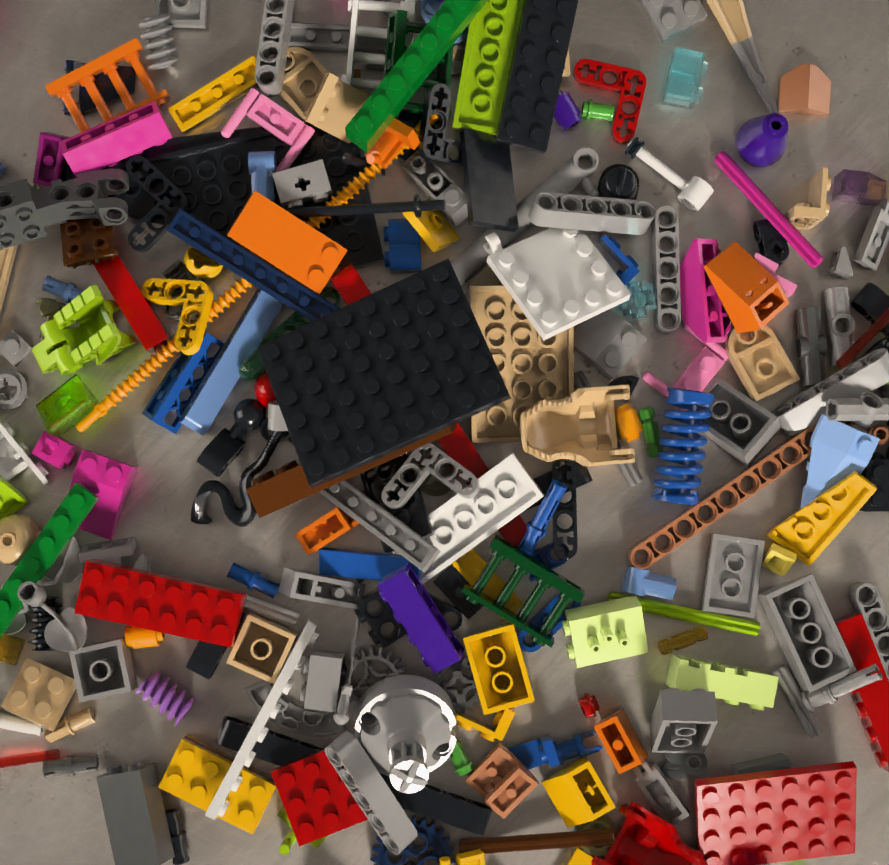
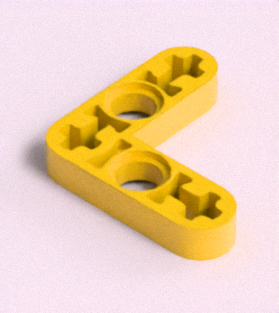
M150 278L146 280L141 287V292L150 303L183 306L174 344L185 355L197 353L203 341L214 297L213 290L203 281ZM178 287H182L181 295L177 298H172L173 291ZM198 312L200 314L199 319L195 323L190 324V316Z

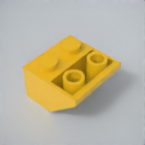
M587 756L576 760L541 781L567 828L593 821L616 808Z

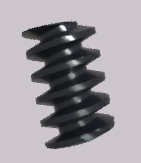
M47 596L44 603L60 615L61 612L56 611V609L62 607L63 602L56 600L59 597ZM41 607L30 608L29 612L37 614L36 617L29 619L30 623L36 624L35 628L29 629V633L36 635V638L28 640V643L36 645V648L32 649V651H55L46 643L44 638L47 624L55 618Z

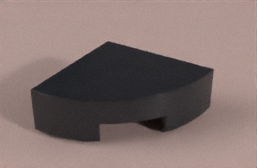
M622 376L614 379L607 386L629 385L631 397L640 378Z

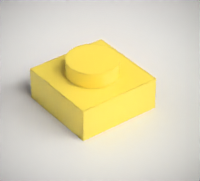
M773 543L763 556L762 567L784 577L795 563L797 554Z

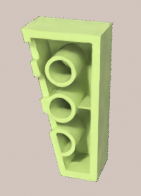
M671 653L666 685L670 688H678L681 691L705 689L706 691L715 692V698L723 699L724 703L739 705V702L748 703L749 708L764 711L765 707L773 708L779 677L772 673Z

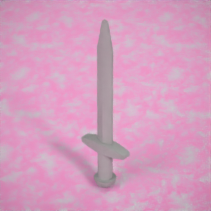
M358 617L354 627L345 684L340 690L337 714L333 715L334 721L339 725H344L349 721L347 714L353 688L350 685L360 628Z

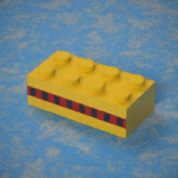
M187 734L182 738L158 788L207 811L235 757ZM250 765L249 768L243 767L239 775L243 777V780L236 793L232 790L230 791L226 799L230 804L224 816L217 817L253 835L272 798L276 785L271 775Z

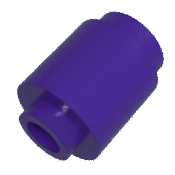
M560 90L554 119L559 127L562 126L566 131L578 124L582 118L579 115L581 112L569 92L563 94Z

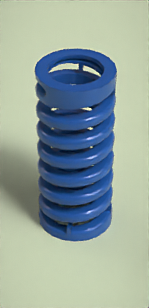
M668 387L669 397L666 398L665 402L668 405L690 411L666 410L663 416L667 419L689 425L663 424L661 430L689 439L661 438L659 443L662 446L687 453L658 452V459L684 466L658 465L655 467V471L683 480L655 479L653 481L654 486L670 489L671 492L669 493L668 490L662 492V489L655 488L651 497L671 503L697 505L699 501L698 491L691 488L701 485V479L694 474L701 473L704 467L696 460H702L706 455L705 451L698 447L704 446L708 442L706 436L699 433L707 432L710 429V425L700 419L709 418L712 415V411L709 408L714 401L715 394Z

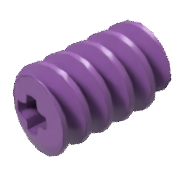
M161 670L154 674L151 673L135 694L137 695L144 691L143 701H147L152 697L150 706L154 708L161 704L158 713L163 714L169 711L167 720L170 721L177 717L175 726H177L191 709L194 697L191 696L185 700V689L176 693L177 683L168 687L170 678L167 676L160 680Z

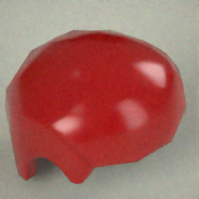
M265 371L256 379L254 391L257 400L264 407L268 408V402L277 401Z

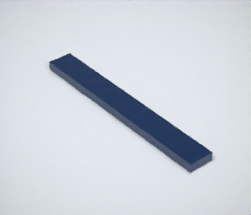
M179 208L166 229L169 233L311 322L340 309L181 208Z

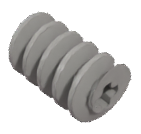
M160 14L140 17L145 19V21L139 24V28L147 29V32L142 34L141 38L149 40L147 44L143 45V49L151 51L150 54L145 56V59L153 61V64L147 66V70L175 67L172 64L178 61V57L172 56L170 53L176 50V46L168 45L170 41L174 40V36L166 34L167 31L172 29V25L164 24V21L168 20L170 15Z

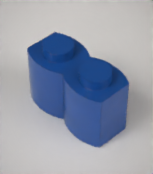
M406 218L388 219V226L383 227L384 242H389V251L384 252L385 267H390L391 273L422 271L420 235Z

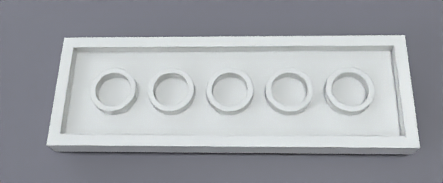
M514 453L478 478L480 490L475 497L467 499L456 494L429 514L435 535L427 537L425 540L441 552L425 573L421 571L422 584L544 497L543 492ZM470 484L466 488L471 490L473 486ZM392 551L393 554L400 555L398 552Z

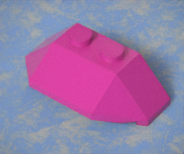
M697 238L693 240L680 265V294L683 322L703 343H723L727 340V334L731 329L732 322L703 267L718 255L721 250L718 248L719 244L716 239Z

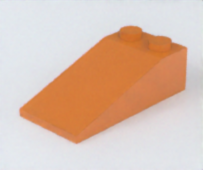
M255 190L227 234L233 240L318 294L322 292L347 252L346 248Z

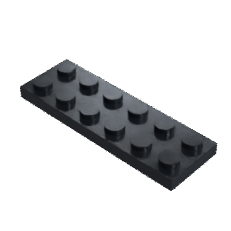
M524 0L495 136L496 142L543 154L546 152L578 0Z

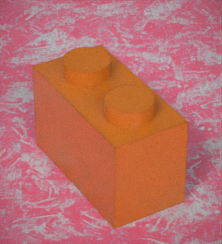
M624 709L602 718L594 726L619 774L642 764L647 758L648 753Z

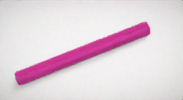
M721 151L714 158V162L810 267L816 268L824 259L735 161L726 152Z

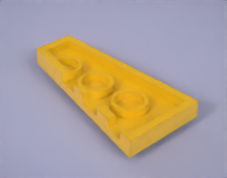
M854 471L768 531L767 536L783 548L796 553L798 559L810 566L874 494L877 486L857 471Z

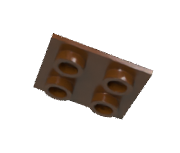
M99 218L81 219L60 224L64 266L75 269L79 266L87 265V263L92 265V260H95L98 264L100 263V258L102 261L115 260V257L120 256L119 249L115 246L113 225L104 226Z

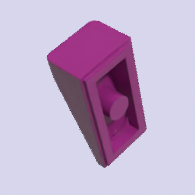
M40 132L33 177L34 184L51 186V181L62 178L66 159L62 154L60 142L70 137L51 132Z

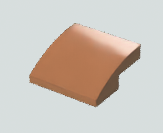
M500 742L465 776V782L484 797V803L503 819L539 784V781L529 769Z

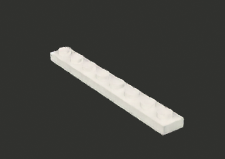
M310 621L307 622L205 816L216 820L217 816H224L230 802L226 801L230 791L232 790L236 793L243 780V777L239 776L243 767L249 768L256 755L252 751L256 742H263L269 728L265 727L269 718L275 719L282 706L278 703L282 693L288 695L294 683V680L290 679L295 670L300 672L307 658L303 656L307 646L312 648L319 636L315 632L317 625Z

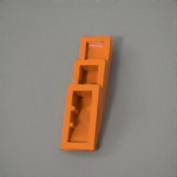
M336 507L294 535L309 556L360 523L339 507Z

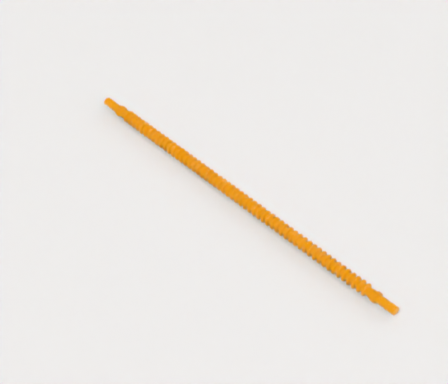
M434 114L429 119L431 127L439 120ZM420 120V122L413 128L418 138H419L421 120ZM404 145L394 159L398 160V155H404L403 150H409L410 148ZM370 164L369 168L365 166V171H360L359 177L354 176L353 182L348 181L347 187L342 186V192L337 191V196H331V201H325V206L348 204L347 200L349 198L353 199L354 193L359 194L358 190L360 188L365 189L364 185L366 183L370 184L369 180L376 179L375 175L377 173L381 175V170L385 168L379 164ZM331 216L308 217L309 220L304 222L313 228L319 229V224H325V219H331ZM243 278L240 281L235 280L236 284L234 286L230 285V290H224L225 294L223 296L218 295L219 299L212 301L213 305H211L207 322L212 323L214 316L218 318V313L220 311L223 313L224 307L229 308L230 302L235 303L236 297L241 298V292L246 293V288H252V284ZM199 315L195 316L196 320L193 321L191 319L190 323H195L199 319ZM175 334L173 335V340H167L168 344L166 346L162 344L161 350L156 349V355L151 354L150 360L145 359L144 365L139 364V370L134 369L133 375L128 374L127 380L122 379V384H117L116 390L111 389L110 395L105 394V399L94 405L93 409L75 424L77 430L82 433L100 416H105L112 406H117V401H123V396L128 397V391L133 392L134 386L139 387L140 381L145 382V377H150L151 371L156 372L157 366L162 367L161 363L163 361L167 362V357H173L174 351L179 352V349L174 344Z

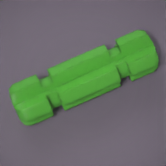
M647 407L639 410L640 420L644 422L642 426L645 442L649 444V448H647L650 458L657 457L658 452H664L663 446L659 445L661 438L657 421L653 419V417H656L653 407Z

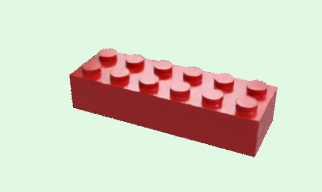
M91 559L85 562L74 613L232 647L237 639L247 592Z

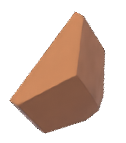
M800 64L780 77L778 94L779 112L828 116L831 80L817 65Z

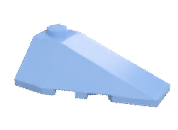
M821 414L810 439L809 446L812 449L810 461H807V483L803 487L800 509L852 472L857 471L861 474L868 465L880 439L841 421H829L826 415Z

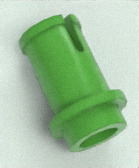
M589 99V101L583 102L581 116L586 117V120L596 118L612 121L615 106L592 102V99Z
M460 740L456 741L450 758L456 768L454 772H458L459 776H463L473 770V761H469Z

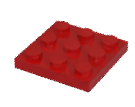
M325 749L271 770V775L299 847L368 820L325 754Z

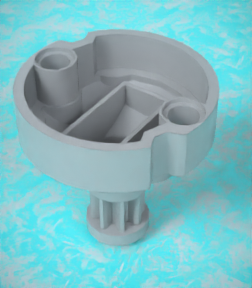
M396 675L375 683L361 696L354 711L355 737L378 772L389 776L392 786L402 793H416L423 789L429 779L428 773L441 766L447 760L457 741L454 726L456 724L455 710L449 695L438 684L421 676Z

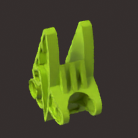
M97 284L89 286L53 316L54 319L40 326L45 339L34 346L32 352L42 373L45 374L59 369L61 375L70 374L82 368L83 363L94 359L96 366H98L109 357L124 351L136 343L132 335L128 336V334L121 332L113 321V314L120 307L114 300H104ZM74 323H77L78 327L66 329L67 326H70Z

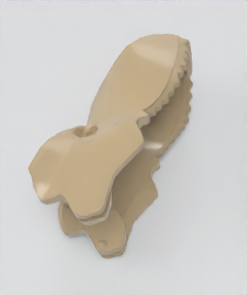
M629 385L578 388L570 396L563 399H541L520 414V433L523 451L546 462L570 459L585 467L635 462L634 448H617L614 400L630 399Z

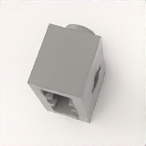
M323 159L272 173L283 208L303 207V203L309 201L320 203L328 200V196L333 195ZM302 182H305L307 185L306 191L301 190Z

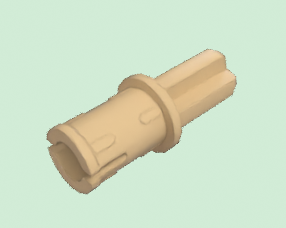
M88 707L73 716L67 715L64 717V720L58 722L54 732L48 729L44 730L45 738L52 743L69 734L75 735L77 730L97 721L96 714L91 707Z

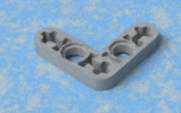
M428 443L412 452L384 487L381 497L382 501L389 508L400 509L407 503L430 473L458 495L467 499L473 498L478 494L480 483L474 474L435 445ZM424 451L430 452L433 457L430 460L424 459L422 453ZM415 461H417L419 465L421 463V465L424 468L422 471L416 464H414ZM445 464L454 466L453 474L448 477H443L440 474V469ZM408 470L417 471L418 474L415 481L406 482L404 480V475ZM460 476L467 483L471 481L473 488L471 490L466 488L463 491L464 487L457 481L458 477ZM399 481L404 487L408 488L406 491L397 484ZM391 492L395 494L398 492L400 498L398 501L394 499L391 501L389 494Z

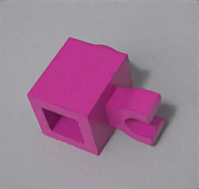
M43 431L31 454L57 468L66 469L67 466H71L77 457L75 451L78 446L52 432Z

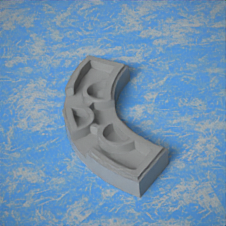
M265 680L245 688L250 700L259 712L274 684ZM281 695L278 701L282 706L275 719L269 718L278 727L294 734L321 737L347 731L345 724L339 725L334 721L333 715L337 714V711L304 709V707L290 702L283 695Z

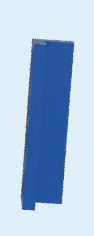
M205 332L201 347L197 353L185 355L180 351L142 414L176 434L182 425L179 422L182 413L224 343ZM213 342L220 348L215 356L207 358L206 351ZM203 366L204 374L201 378L194 380L193 371L196 367ZM190 387L191 395L187 400L180 402V392L182 389ZM176 409L177 417L172 425L163 421L169 411Z

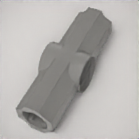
M848 287L828 288L824 290L827 315L825 331L829 336L832 366L850 365L856 362L853 336L855 321L851 316ZM837 320L841 321L845 326L843 333L836 329L835 324Z
M863 392L859 398H829L826 402V416L829 421H853L859 426L868 427L874 420H889V398H880L872 392Z

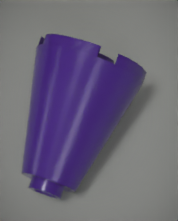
M772 113L746 121L741 126L736 137V147L743 161L751 166L760 168L779 161L787 148V119L781 114Z

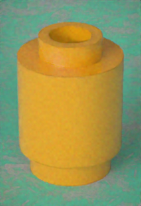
M630 403L615 408L616 431L620 440L625 438L626 442H630L640 438V432L644 429L636 409L632 408Z
M125 626L124 636L127 647L133 646L134 649L160 646L161 640L165 639V633Z

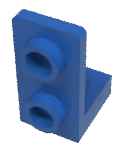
M604 234L598 242L625 270L623 272L619 269L616 275L624 285H627L640 272L637 269L638 264L630 255L625 256L620 251L621 246L612 236L608 238Z
M550 734L507 748L528 769L546 763L549 764L550 768L560 765Z

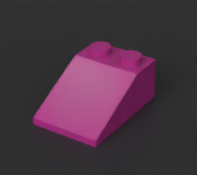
M82 449L73 474L70 490L75 483H80L98 496L99 500L78 529L112 540L138 467L91 450Z

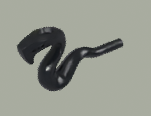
M273 431L259 458L241 474L239 493L243 504L242 508L236 506L229 489L217 480H208L200 486L191 509V522L196 524H210L212 522V519L206 514V508L210 495L215 492L220 496L222 507L228 520L239 527L249 526L257 512L246 489L252 486L254 476L268 464L284 431Z

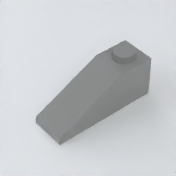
M284 567L278 593L290 598L357 609L358 607L354 602L363 597L366 585Z

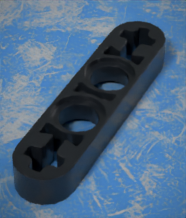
M558 459L552 464L551 481L553 479L561 481V472L556 471V467H559L561 462H565V465L571 469L566 472V480L571 479V485L564 483L571 492V499L566 503L560 502L552 516L553 550L557 557L567 560L575 556L578 548L576 468L572 460ZM561 514H568L572 518V525L568 529H562L557 524V519ZM572 531L573 537L567 536V543L572 545L573 548L565 556L563 551L558 550V545L563 544V536L557 538V532L569 533Z

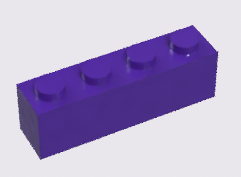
M407 563L384 576L378 584L379 594L383 601L388 602L393 609L392 613L395 620L399 624L402 623L406 629L407 638L413 646L416 645L420 651L424 665L430 667L435 674L461 660L465 649L411 565Z

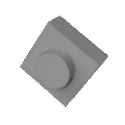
M13 329L0 342V353L13 366H17L33 348Z

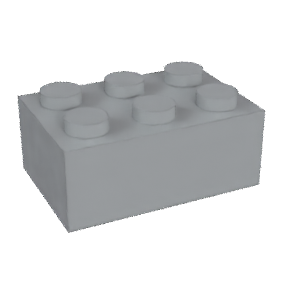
M678 688L661 690L649 723L651 752L704 754L718 722L715 692L700 688L693 689L692 691H681Z

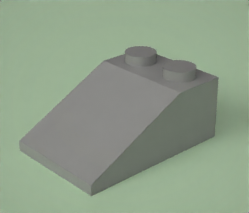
M611 309L574 326V350L609 381L616 376L648 340Z
M716 376L703 391L715 394L714 401L709 408L712 411V415L709 418L700 419L710 425V429L703 433L729 455L749 468L781 430L779 419L776 415Z

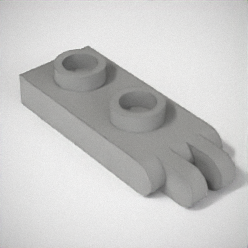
M882 199L879 205L873 209L853 259L866 269L877 271L889 240V200Z
M645 759L641 764L645 769L644 771H642L639 765L632 768L636 774L633 777L635 783L660 818L675 825L690 815L689 809L656 764L651 766L648 760Z

